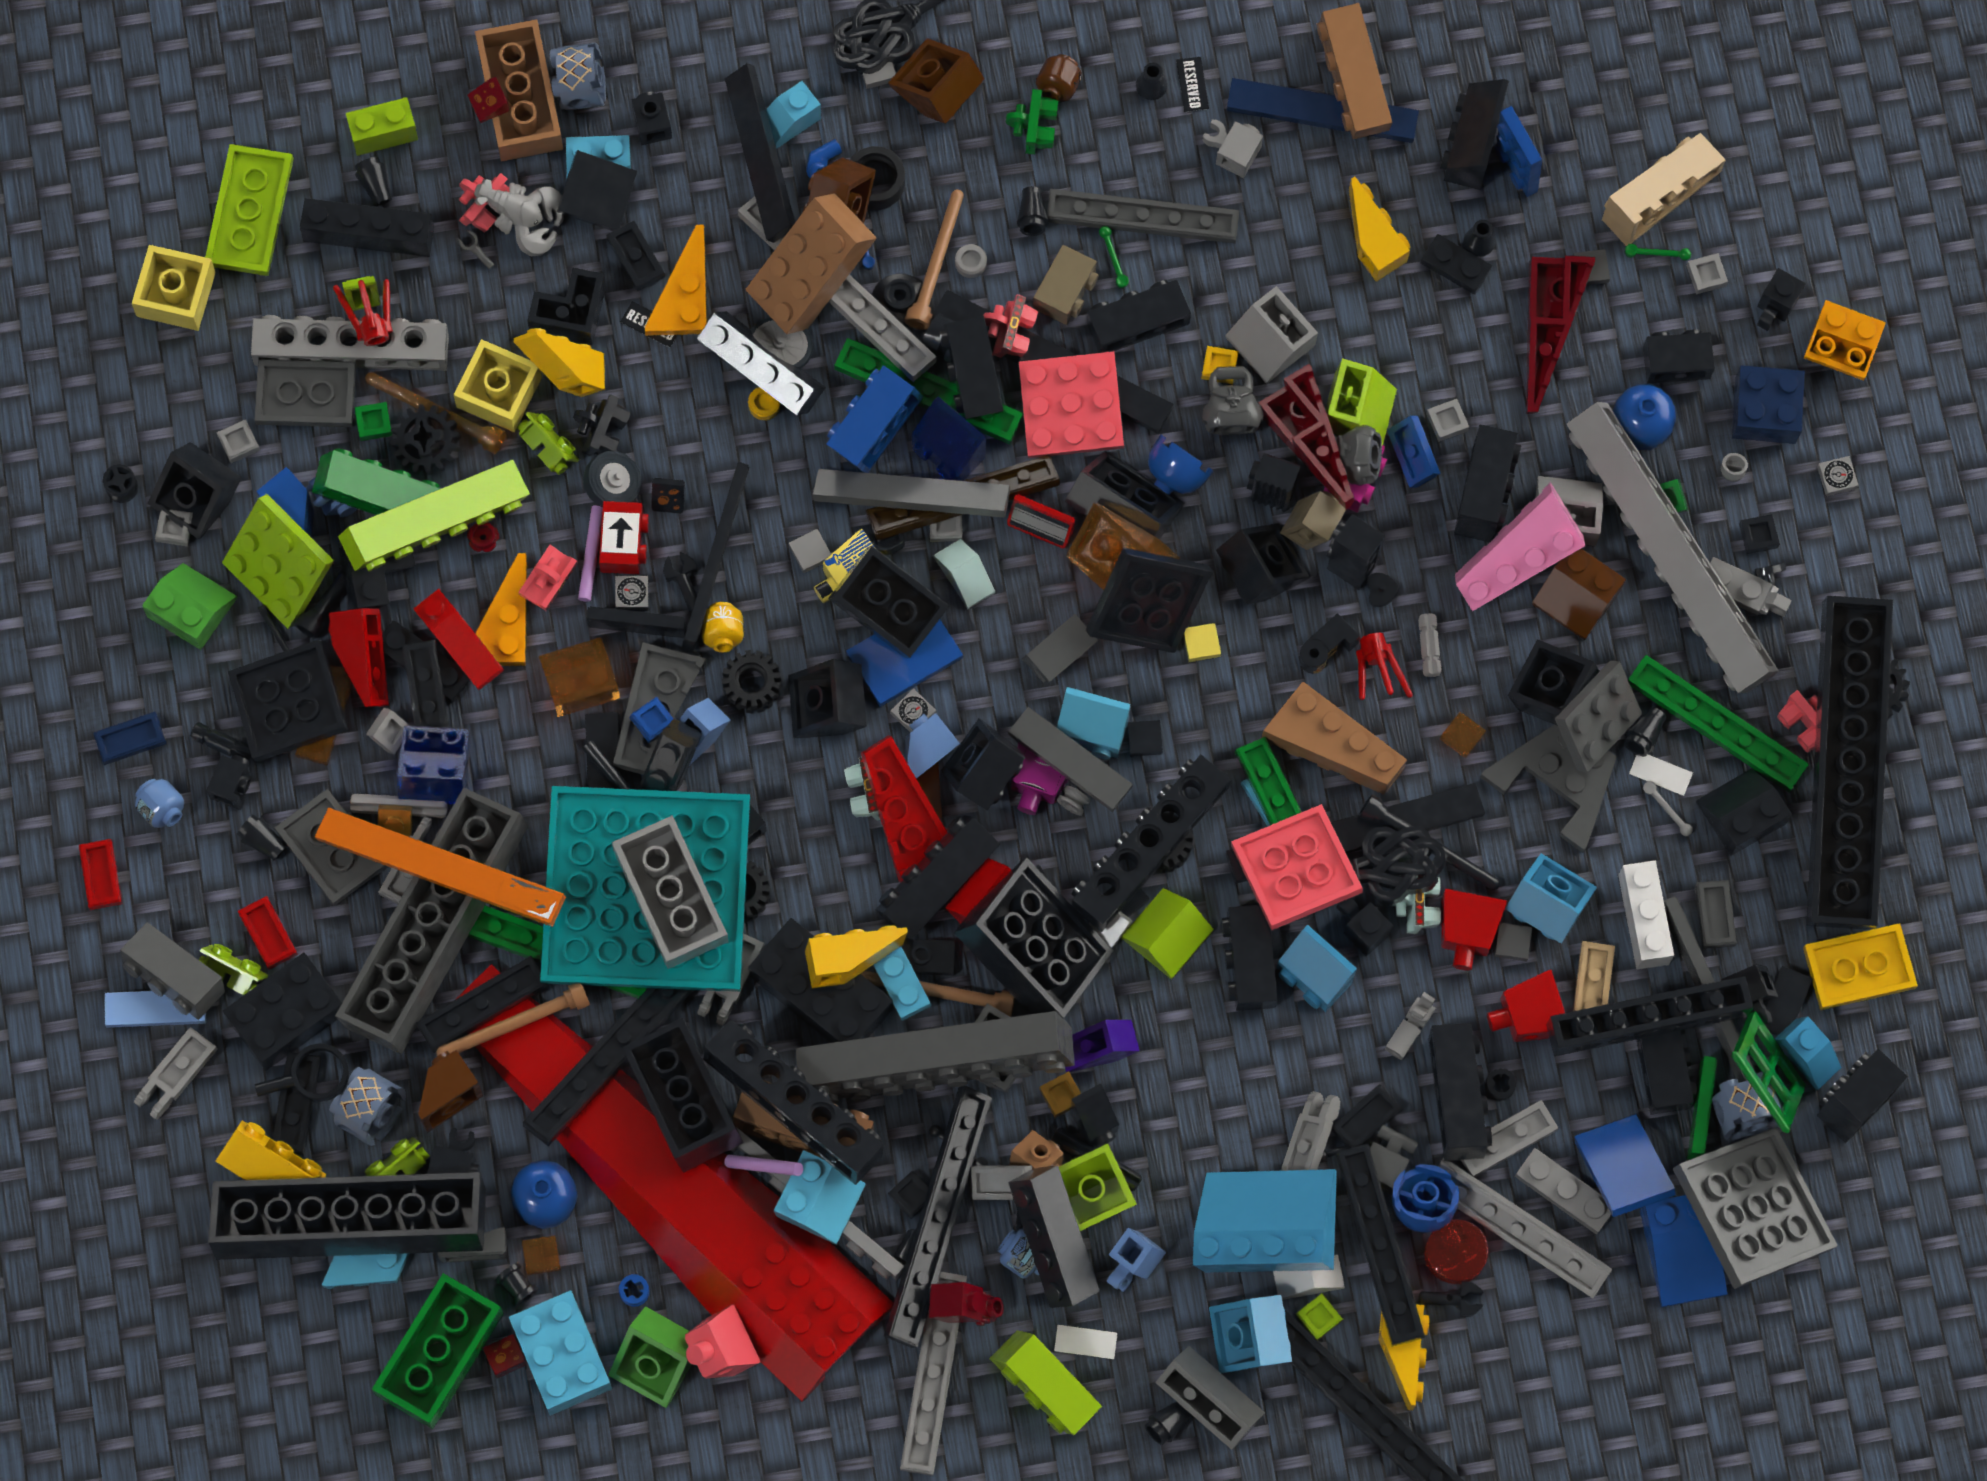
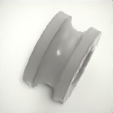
M1066 785L1063 790L1065 794L1063 796L1060 795L1057 801L1068 811L1080 816L1084 812L1082 807L1089 805L1090 799L1078 789Z

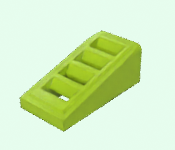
M374 276L342 282L346 299L353 311L364 309L358 286L359 280H363L365 283L371 307L380 306L381 302Z

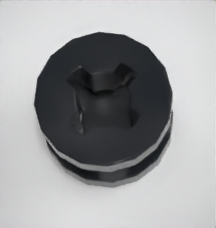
M121 464L113 465L104 473L103 485L110 499L115 502L125 503L136 496L138 482L129 467Z

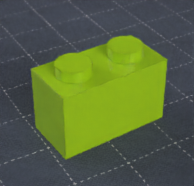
M407 97L346 113L357 156L418 140Z

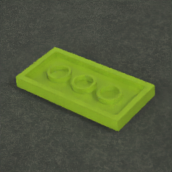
M234 144L229 145L205 258L212 260L214 268L269 276L294 159L292 154Z

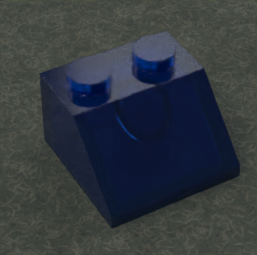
M937 397L932 402L912 433L913 451L924 461H927V459L932 461L937 466L936 470L946 480H965L985 459L986 437L940 397Z

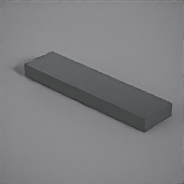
M1027 707L1008 731L1009 736L1111 812L1116 809L1133 787L1131 782L1030 707Z

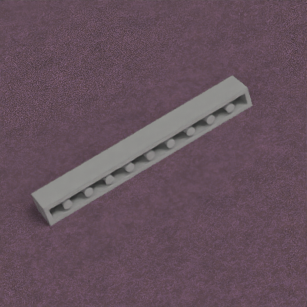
M1596 402L1568 422L1567 426L1571 431L1569 433L1571 441L1578 449H1583L1588 457L1586 460L1587 466L1593 474L1600 476L1605 484L1603 486L1605 494L1620 507L1622 521L1629 529H1634L1639 537L1637 543L1645 555H1650L1655 562L1654 570L1657 576L1671 587L1674 592L1671 594L1673 601L1681 610L1685 609L1691 619L1689 620L1691 629L1697 636H1702L1708 645L1706 652L1714 663H1719L1725 672L1723 678L1729 688L1733 691L1736 690L1737 693H1748L1779 672L1609 404Z

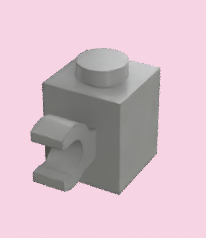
M1212 120L1210 128L1216 130L1219 134L1213 137L1204 133L1202 141L1208 146L1219 148L1216 165L1244 178L1262 147L1263 135L1254 126L1249 124L1242 125L1236 121L1227 134L1222 122Z

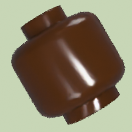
M1064 54L1051 56L1045 60L1036 78V86L1038 90H1042L1043 97L1055 99L1058 102H1065L1074 95L1081 81L1082 73L1077 62L1070 56Z

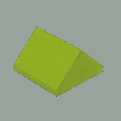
M1163 888L1126 930L1121 939L1172 980L1214 929L1190 900Z

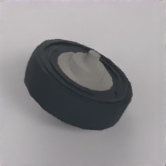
M606 451L592 458L586 466L583 475L584 489L589 498L600 507H603V501L632 502L640 490V471L636 463L626 454L618 451Z

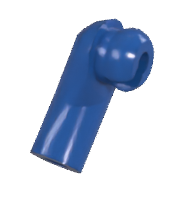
M836 139L810 152L806 167L809 178L815 172L826 167L829 159L842 153Z

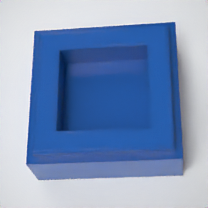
M655 697L633 712L629 717L648 743L658 738L660 733L674 719L658 697Z

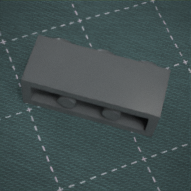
M148 922L120 949L123 968L132 977L138 978L140 976L147 981L149 988L158 996L162 997L165 995L171 999L175 1008L184 1015L190 1013L199 1020L225 993L223 980L220 975Z
M1190 1346L1171 1362L1155 1382L1231 1450L1247 1436L1265 1414L1259 1406Z

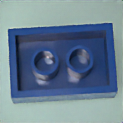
M884 365L880 371L875 369L865 383L868 386L861 397L857 395L852 399L846 409L849 412L842 423L836 422L827 435L829 440L826 444L863 473H869L923 399V396L915 387Z

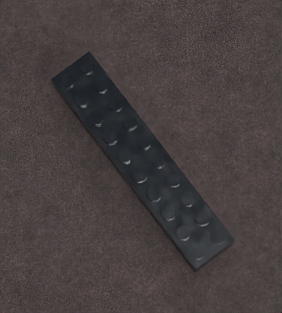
M1827 596L1822 601L1806 926L1872 930L1878 926L1893 600Z

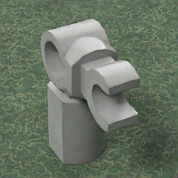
M1424 992L1421 998L1418 997L1405 1017L1408 1020L1403 1019L1386 1045L1385 1050L1403 1060L1421 1032L1419 1027L1423 1029L1436 1009L1433 1007L1435 998Z

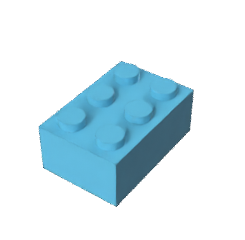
M571 1290L509 1316V1320L550 1416L612 1389Z

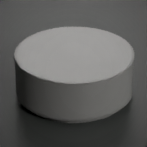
M968 244L957 251L955 267L962 276L975 278L985 271L987 256L981 247Z

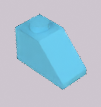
M803 81L778 96L766 109L776 149L821 119V104Z

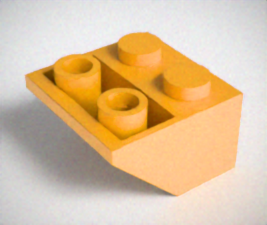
M1825 300L1810 337L1804 359L1864 381L1886 322Z

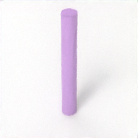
M592 506L578 595V600L585 602L591 601L602 526L603 507Z
M727 1155L725 1158L727 1168L800 1176L803 1173V1165L799 1162L738 1155Z

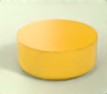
M760 387L754 389L748 398L749 411L759 420H770L780 410V402Z

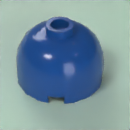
M1638 384L1628 388L1616 400L1612 410L1637 450H1651L1662 444L1671 436L1676 423L1675 405L1671 397L1661 388L1651 384Z
M1160 434L1148 458L1149 470L1157 478L1154 485L1168 495L1173 490L1181 494H1189L1200 489L1214 470L1208 467L1204 472L1200 469L1203 464L1200 460L1174 442H1171L1169 446L1165 445L1163 442L1166 437Z
M546 1160L531 1162L523 1167L514 1178L510 1191L512 1206L518 1217L525 1223L541 1229L556 1227L566 1221L572 1214L571 1212L575 1208L578 1198L576 1183L569 1171L556 1162Z
M1420 1164L1415 1165V1169L1409 1170L1406 1173L1404 1170L1399 1174L1393 1185L1392 1206L1395 1215L1407 1228L1415 1232L1429 1233L1438 1231L1450 1223L1457 1211L1459 1201L1458 1185L1456 1187L1455 1183L1451 1180L1452 1176L1446 1170L1435 1165Z

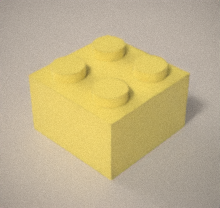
M149 245L132 300L136 316L199 331L216 273L212 260Z
M481 339L454 393L456 408L515 433L542 379L541 370L531 360Z

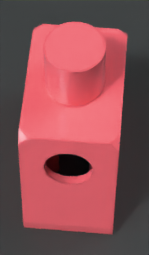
M734 1304L709 1316L685 1334V1340L688 1345L686 1350L687 1360L691 1364L698 1366L701 1375L705 1379L735 1376L761 1363Z

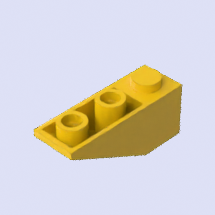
M1354 176L1351 178L1349 196L1357 254L1360 261L1377 282L1407 263L1410 244L1402 233L1397 234L1391 225L1392 220L1384 208L1379 209L1375 204L1370 188L1365 183L1361 184Z
M540 328L529 329L526 334L514 338V343L559 390L579 397L605 390L604 353L591 349V346L587 344L573 343L567 337L547 334L546 330Z
M889 925L881 927L877 931L865 932L862 929H855L843 935L832 936L830 933H821L813 938H809L805 955L811 987L817 988L847 983L902 946L908 932L907 927L897 928L896 926Z
M243 1120L216 1159L217 1163L245 1180L325 1178L327 1175L315 1161L308 1158L302 1159L293 1153V1148L287 1143L280 1140L274 1141L265 1135L266 1132L262 1127L253 1122L246 1123Z
M1416 1304L1424 1334L1428 1335L1429 1315H1424V1305ZM1381 1311L1378 1340L1407 1410L1413 1411L1416 1402H1422L1424 1382L1418 1381L1419 1368H1425L1427 1350L1426 1348H1421V1339L1392 1347Z

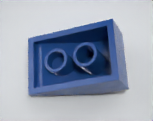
M1687 1196L1667 1198L1641 1207L1640 1215L1661 1307L1726 1296L1727 1288L1724 1268Z

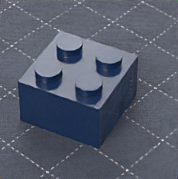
M1741 365L1735 377L1732 439L1796 444L1802 432L1805 371Z

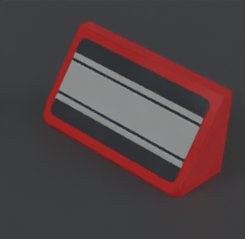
M1018 494L1014 497L1007 525L1065 549L1074 531L1075 519Z

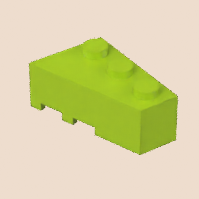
M1017 1330L989 1358L1012 1385H1017L1025 1393L1024 1398L1036 1410L1041 1409L1049 1416L1047 1422L1059 1434H1062L1064 1431L1065 1433L1075 1435L1102 1407L1034 1334Z

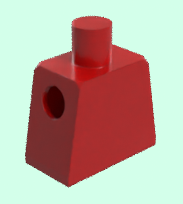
M1445 888L1441 900V947L1455 951L1452 965L1454 968L1470 971L1472 970L1474 955H1488L1507 900Z
M1552 970L1545 971L1504 991L1500 998L1503 1008L1488 1012L1487 1020L1492 1032L1509 1027L1514 1042L1549 1039L1546 1024L1550 1016L1565 1013Z

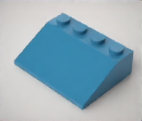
M1335 1169L1206 1173L1194 1230L1193 1266L1205 1273L1334 1270L1337 1171Z

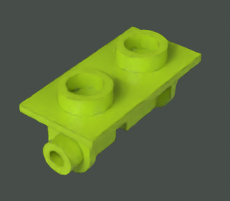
M525 413L530 421L525 419L517 426L520 431L519 435L533 451H536L542 444L545 446L538 454V457L551 472H556L560 475L568 468L566 465L567 461H579V458L573 453L575 451L573 444L565 437L557 435L553 430L555 425L549 417L543 413Z
M209 945L200 950V952L207 956L202 955L199 961L220 975L222 980H224L227 973L230 974L231 977L227 987L242 995L258 985L256 982L268 977V974L260 970L261 966L249 959L240 960L232 956V951L223 945Z
M413 1137L409 1140L404 1138L391 1148L392 1154L383 1162L377 1160L365 1170L366 1176L397 1175L396 1173L401 1169L405 1175H413L427 1164L425 1160L430 1156L422 1146L418 1150L415 1149L421 1144Z

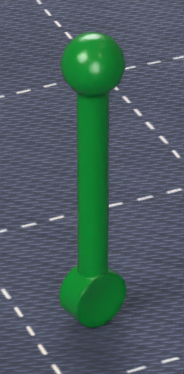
M1103 226L1099 229V235L1104 238L1117 275L1116 285L1119 288H1125L1128 285L1129 279L1122 273L1110 238L1111 229Z
M1628 244L1624 251L1625 255L1629 258L1640 254L1680 257L1685 261L1690 259L1692 255L1688 248H1683L1680 251L1637 248L1634 244Z

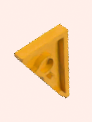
M704 224L695 226L645 325V336L700 334L707 324Z
M526 553L517 554L475 633L501 666H526L527 599L521 597L518 593L527 580Z

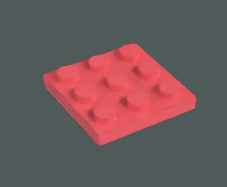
M1115 352L1019 362L1028 458L1124 448Z
M1322 804L1231 841V847L1271 930L1363 893L1361 883Z

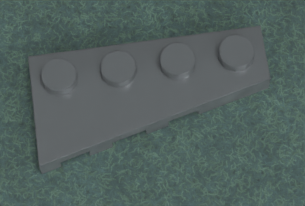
M642 643L613 761L615 768L644 775L658 738L648 743L629 718L630 715L655 697H658L670 715L675 718L706 658Z

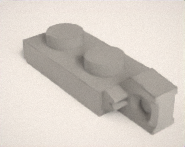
M1715 557L1712 558L1710 564L1738 607L1756 615L1758 613L1767 615L1768 611H1771L1782 617L1785 616L1792 600L1777 593L1779 588Z

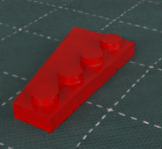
M886 736L861 752V756L898 881L902 882V874L911 865H918L925 857L924 851L935 840L940 841L948 832L892 736Z

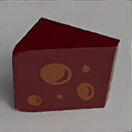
M496 76L467 94L480 123L509 112L508 101Z
M514 1334L483 1348L496 1379L527 1365Z

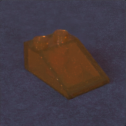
M1093 503L1066 555L1070 561L1102 590H1104L1123 548L1180 559L1160 539L1099 503Z

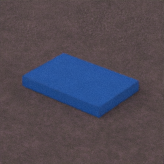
M940 619L911 658H904L875 634L846 650V655L851 662L862 664L863 681L880 707L963 658L962 652Z
M1636 1114L1574 1136L1575 1144L1613 1217L1676 1195L1675 1187Z

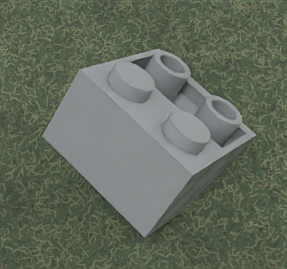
M1276 286L1251 305L1225 337L1267 384L1316 345L1318 332Z
M1538 476L1536 497L1551 482L1583 534L1585 545L1596 546L1601 534L1603 512L1602 483Z

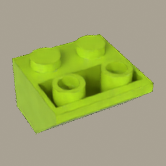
M1342 358L1334 374L1325 409L1333 434L1342 436L1356 426L1368 425L1380 434L1383 445L1397 389L1373 367Z

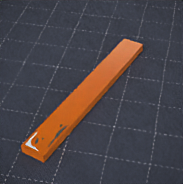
M329 807L315 835V838L323 843L553 927L566 899L564 893Z

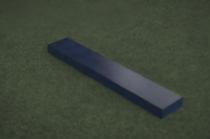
M1232 78L1226 111L1345 131L1341 115L1344 112L1341 101H1337L1334 95ZM1388 105L1393 122L1390 131L1369 136L1413 143L1419 110Z

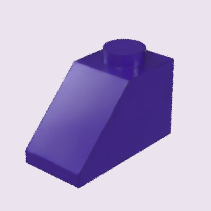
M1104 1020L1072 1034L1075 1066L1065 1067L1066 1072H1074L1104 1065L1139 1052L1132 1020Z

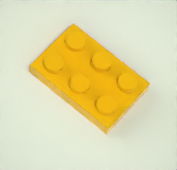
M1900 923L1810 943L1803 947L1820 1010L1913 990L1918 986Z

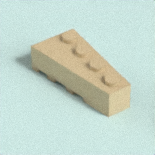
M1701 133L1692 139L1687 137L1678 144L1675 151L1668 156L1661 157L1651 168L1609 196L1608 201L1604 205L1605 211L1602 220L1625 246L1632 244L1722 171L1726 160Z

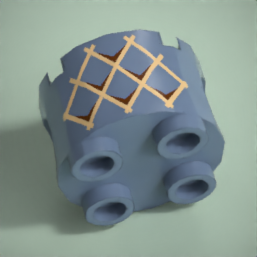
M595 42L551 49V65L553 68H556L557 78H552V91L554 97L559 99L560 109L574 110L604 106V101H606V81L604 66L600 67L599 62H596L597 59H602L598 44Z
M357 1067L351 1073L348 1080L349 1085L343 1095L339 1094L334 1098L329 1111L334 1114V1124L337 1127L354 1135L365 1144L373 1146L376 1145L374 1144V1138L381 1141L393 1128L403 1109L397 1104L399 1099L405 1101L406 1092L405 1089L385 1079L369 1068L364 1070Z
M1763 1072L1757 1073L1760 1080L1763 1075ZM1731 1079L1719 1085L1721 1092L1713 1096L1712 1104L1726 1140L1731 1137L1732 1141H1739L1769 1130L1767 1125L1773 1122L1776 1128L1779 1127L1748 1080L1739 1083L1738 1079ZM1769 1083L1767 1090L1782 1110L1783 1102Z

